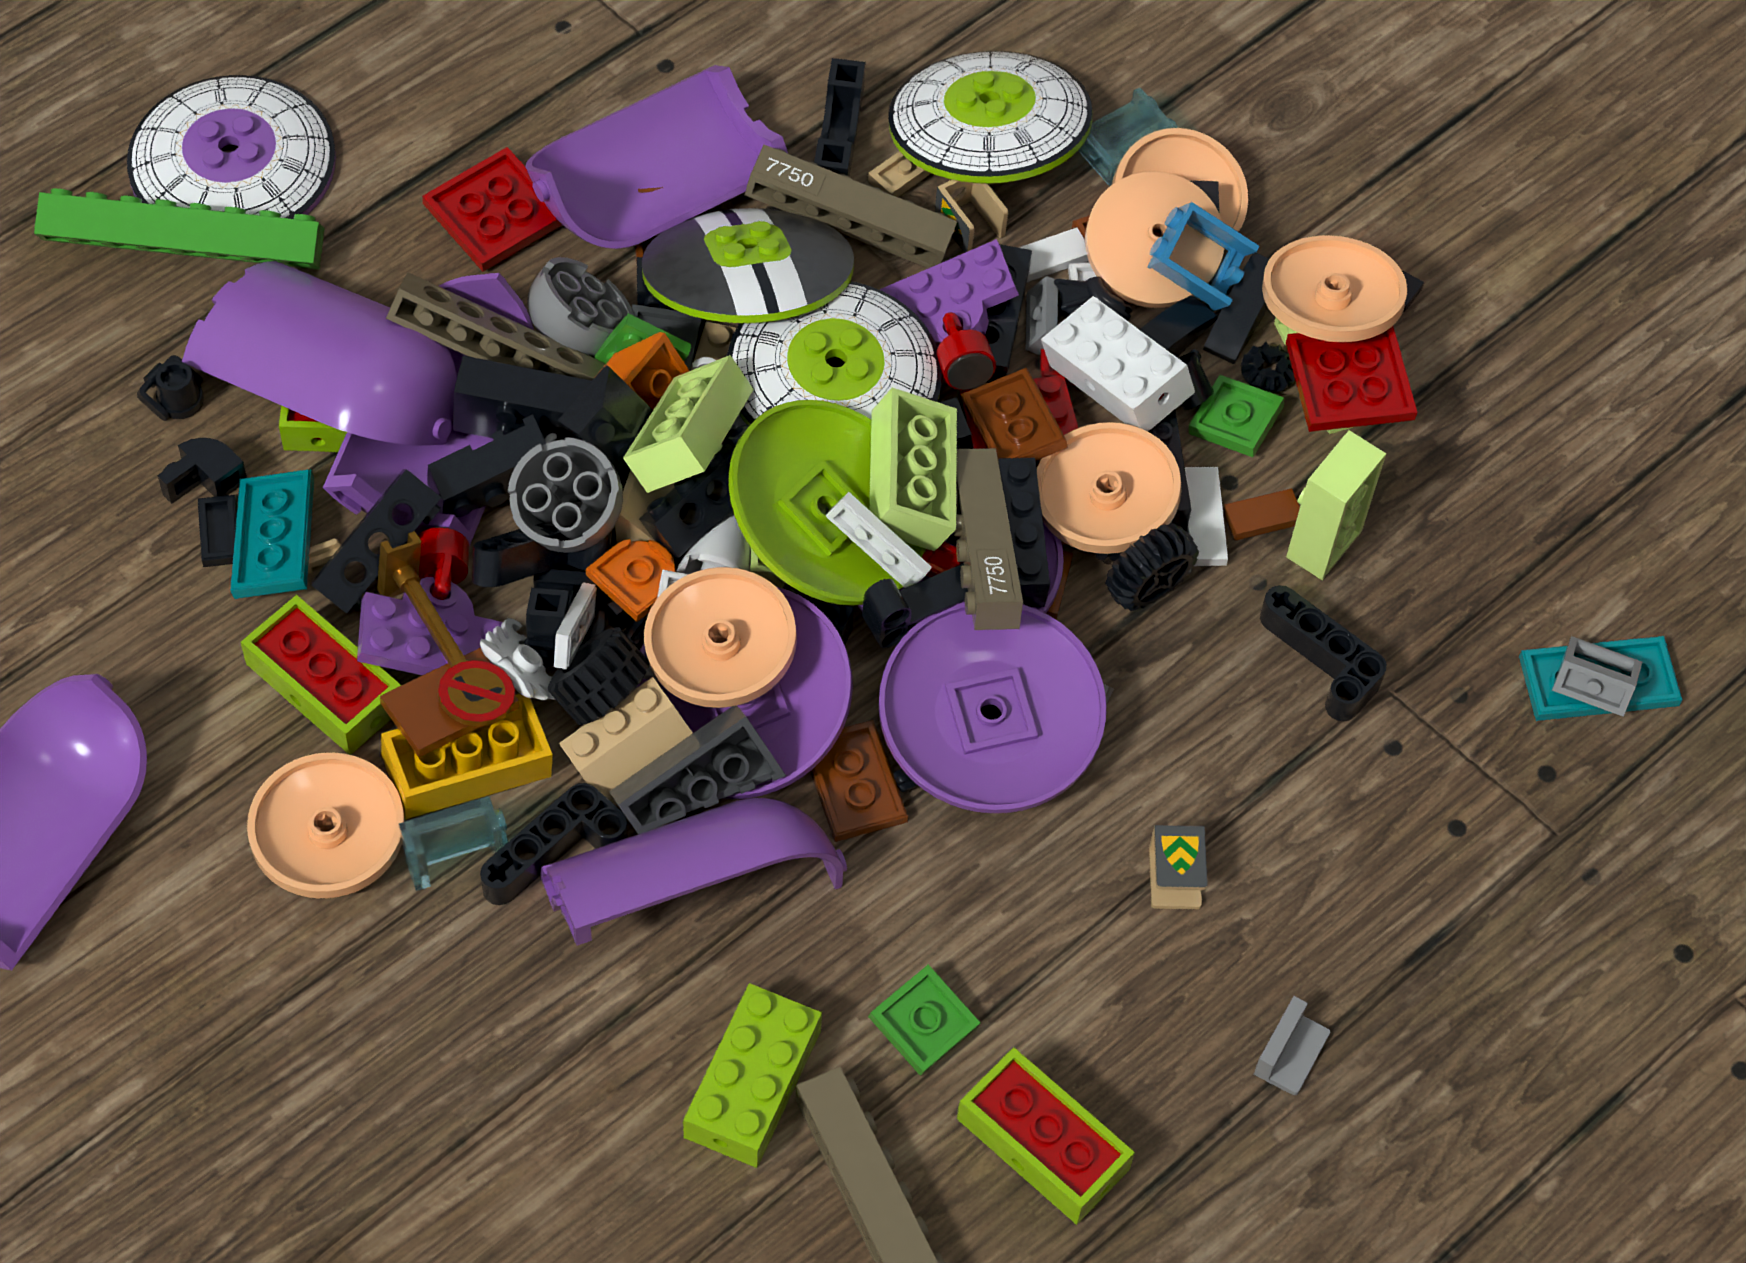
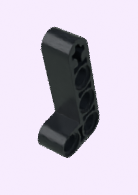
M546 523L535 525L542 527L543 529L540 530L549 534L542 535L544 537L559 539L560 541L568 540L553 523V526ZM521 529L478 541L473 545L472 582L482 587H499L564 565H570L586 571L588 566L611 549L612 531L594 546L582 551L569 553L549 550L529 538Z
M964 563L900 591L892 579L880 580L870 586L864 594L862 616L880 647L890 648L897 645L924 618L938 614L958 603L965 602V592H968V588L961 587L960 579L961 566H964Z
M1278 585L1267 591L1260 613L1262 625L1334 679L1325 702L1327 714L1337 721L1344 722L1353 719L1380 689L1386 672L1387 664L1381 654L1291 588ZM1303 628L1310 629V630H1312L1313 632H1312V633L1306 632V631L1303 630ZM1332 650H1338L1343 654H1336ZM1362 671L1368 672V673L1372 674L1373 676H1366V675L1362 674L1361 672H1362ZM1340 695L1346 696V697H1348L1350 700H1349V701L1343 700V699H1341L1339 696H1340Z
M586 783L575 784L483 864L480 876L484 897L494 905H504L511 902L541 876V868L543 866L555 863L582 838H585L594 848L628 838L626 816L594 786ZM580 804L591 806L587 810H578L575 807ZM554 828H559L563 830V832L558 835H551L547 833L549 830ZM607 828L618 830V832L611 835L602 833ZM524 853H533L536 855L535 857L529 860H523L519 858V856Z

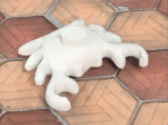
M508 618L504 620L501 627L496 626L493 633L491 631L486 633L485 639L480 640V646L484 655L494 665L506 672L511 678L514 688L521 695L539 700L555 699L548 691V685L552 677L546 674V668L543 666L541 656L533 648L524 645L527 637L516 632L522 627L520 622Z

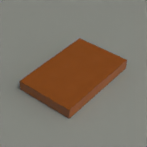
M1027 367L961 394L963 404L986 448H996L998 459L1035 458V461L1068 448L1066 438Z
M481 648L464 655L468 661L490 662ZM448 663L380 696V704L418 757H422L480 728L478 726L464 725L450 718L441 708L438 699L440 679L451 668ZM515 695L513 707L509 713L519 709V700Z
M874 720L844 727L827 755L810 771L834 841L837 842L908 823V815Z

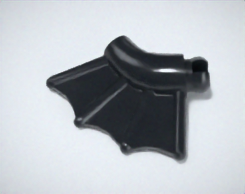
M1099 276L1089 278L1086 281L1054 280V284L1062 296L1061 310L1066 311L1069 315L1094 296L1125 320L1129 321L1131 318L1132 307L1124 304L1122 299L1107 291Z

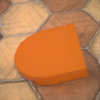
M628 539L613 546L586 568V576L638 622L650 612L657 600L662 570L676 572L671 553L660 543L653 540H648L647 542L631 541Z

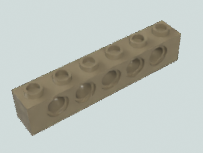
M407 272L386 319L415 330L468 357L591 381L605 366V363L564 346L543 334Z

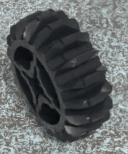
M1174 523L1161 525L1157 530L1151 529L1145 536H1140L1135 543L1130 544L1126 551L1120 553V558L1113 562L1112 568L1108 571L1105 582L1107 589L1117 604H1121L1124 609H1129L1130 611L1137 610L1139 607L1144 609L1148 604L1155 603L1160 598L1165 597L1170 591H1174L1179 583L1184 582V577L1191 573L1192 567L1198 560L1199 550L1192 536L1187 531H1184L1180 525L1177 526Z

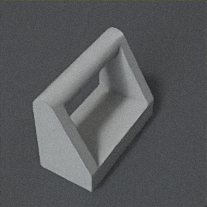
M1045 276L1027 292L1026 350L1040 355V350L1044 349L1041 338L1057 326L1058 304H1062L1061 293L1054 284L1055 279Z
M1571 636L1552 691L1624 717L1637 685L1642 661ZM1574 653H1577L1582 656L1621 669L1623 671L1629 672L1630 674L1629 676H1627L1625 674L1583 660L1573 655Z

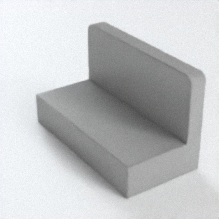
M1293 996L1259 1058L1254 1072L1255 1076L1294 1096L1299 1093L1330 1034L1328 1028L1303 1016L1308 1003Z

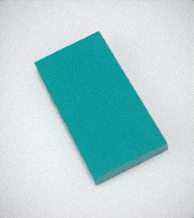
M311 469L240 479L230 589L234 599L307 589L315 478Z
M1664 636L1593 643L1642 661L1637 685L1626 712L1680 706L1683 699ZM1567 646L1521 650L1519 659L1536 721L1612 713L1552 691ZM1574 653L1573 655L1575 657L1614 670L1616 672L1625 674L1627 676H1629L1630 674L1629 672L1593 660L1591 658L1582 656L1580 654Z

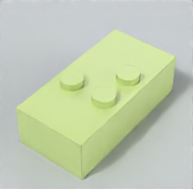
M731 355L674 377L623 457L647 493L704 472L714 455L721 450L723 440L754 390Z
M892 387L872 409L869 510L904 542L936 551L956 530L957 409Z
M1348 430L1310 476L1306 487L1297 500L1301 506L1286 556L1288 559L1319 579L1323 580L1362 532L1385 460V452Z

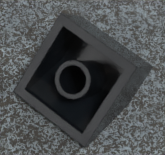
M605 365L558 421L576 439L583 440L598 448L610 460L618 474L624 477L630 468L623 457L653 410L609 366Z

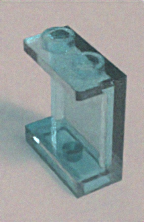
M1139 87L1133 91L1130 103L1092 122L1090 133L1078 151L1103 180L1111 186L1118 164L1135 142L1152 132L1178 127L1172 119H1168L1158 108L1154 98L1147 96Z
M489 796L399 823L404 856L416 891L431 887L428 865L486 847L492 848L493 854H495L508 842L505 832L507 826L501 808H493Z

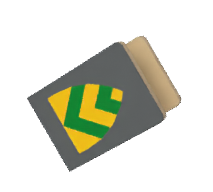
M950 180L937 187L935 212L942 213L948 218L958 221L952 237L963 252L966 253L972 250L974 226L960 209V206L972 202L999 238L1006 235L1008 209L988 183ZM964 187L958 196L954 198L950 196L955 190Z
M1154 825L1149 845L1152 908H1201V890L1207 888L1205 826Z

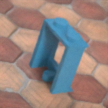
M1193 202L1181 207H1175L1165 221V225L1168 227L1163 237L1158 238L1150 250L1152 258L1147 268L1154 269L1207 303L1212 311L1230 306L1233 299L1225 294L1229 286L1239 283L1243 278L1244 271L1239 266L1244 256L1257 252L1259 245ZM1186 224L1228 250L1211 285L1169 259Z

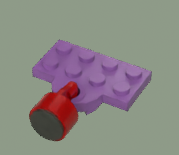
M997 239L879 289L905 304L925 324L937 346L938 361L944 379L950 387L959 390L974 389L986 383L993 376L996 370V361L985 336L989 322L987 309L1019 296Z
M434 527L422 531L418 534L422 542L419 566L420 585L462 654L466 655L481 648L480 640L485 639L488 631L493 633L496 626L501 627L503 622L475 616L471 600L456 585L463 581L468 574L470 548L468 539L460 532L446 527ZM365 592L361 602L357 662L418 675H424L448 663L406 592H404L401 599Z

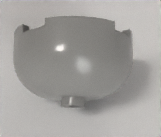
M553 258L542 268L530 286L527 305L531 321L538 333L594 358L607 337L628 313L634 316L633 310L622 292L609 279L603 283L595 276L586 272L588 265L570 258Z
M565 438V440H557L544 445L540 443L532 448L517 463L508 486L512 517L517 526L529 538L556 552H578L599 543L614 528L623 504L622 484L613 464L594 445L576 438ZM577 501H581L582 506L579 508L574 503ZM546 523L553 526V523L568 540L560 541L559 539L544 537L542 535L549 534L540 530L543 529L542 527L535 525Z

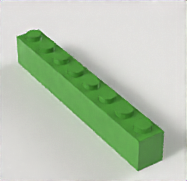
M58 188L51 189V193L39 192L34 234L43 241L251 263L277 261L290 267L320 270L324 227L315 221V217L310 215L295 214L294 219L280 218L281 214L278 212L261 210L259 215L246 214L245 209L237 207H225L224 212L212 211L211 206L200 203H190V208L176 207V202L162 199L155 200V204L142 203V199L133 196H121L120 201L108 200L107 195L96 192H86L85 197L72 196V191Z

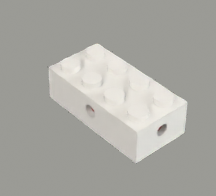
M1094 296L1041 338L1050 367L1122 422L1147 432L1195 393L1188 367L1184 362Z

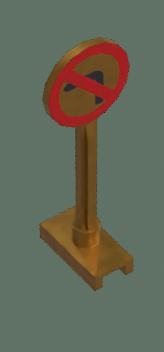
M416 532L408 533L407 544L395 548L391 547L388 540L381 542L377 590L380 595L394 597L406 592L451 667L445 672L439 683L438 699L441 708L450 718L464 725L478 727L494 724L506 717L513 707L515 695L513 682L502 668L490 662L468 661L465 659L420 585L419 566L422 542Z

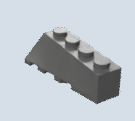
M732 706L609 792L636 832L641 834L686 816L687 812L703 806L705 808L719 803V800L738 792L741 794L755 789V785L770 779L775 781L786 775L745 714L738 706Z

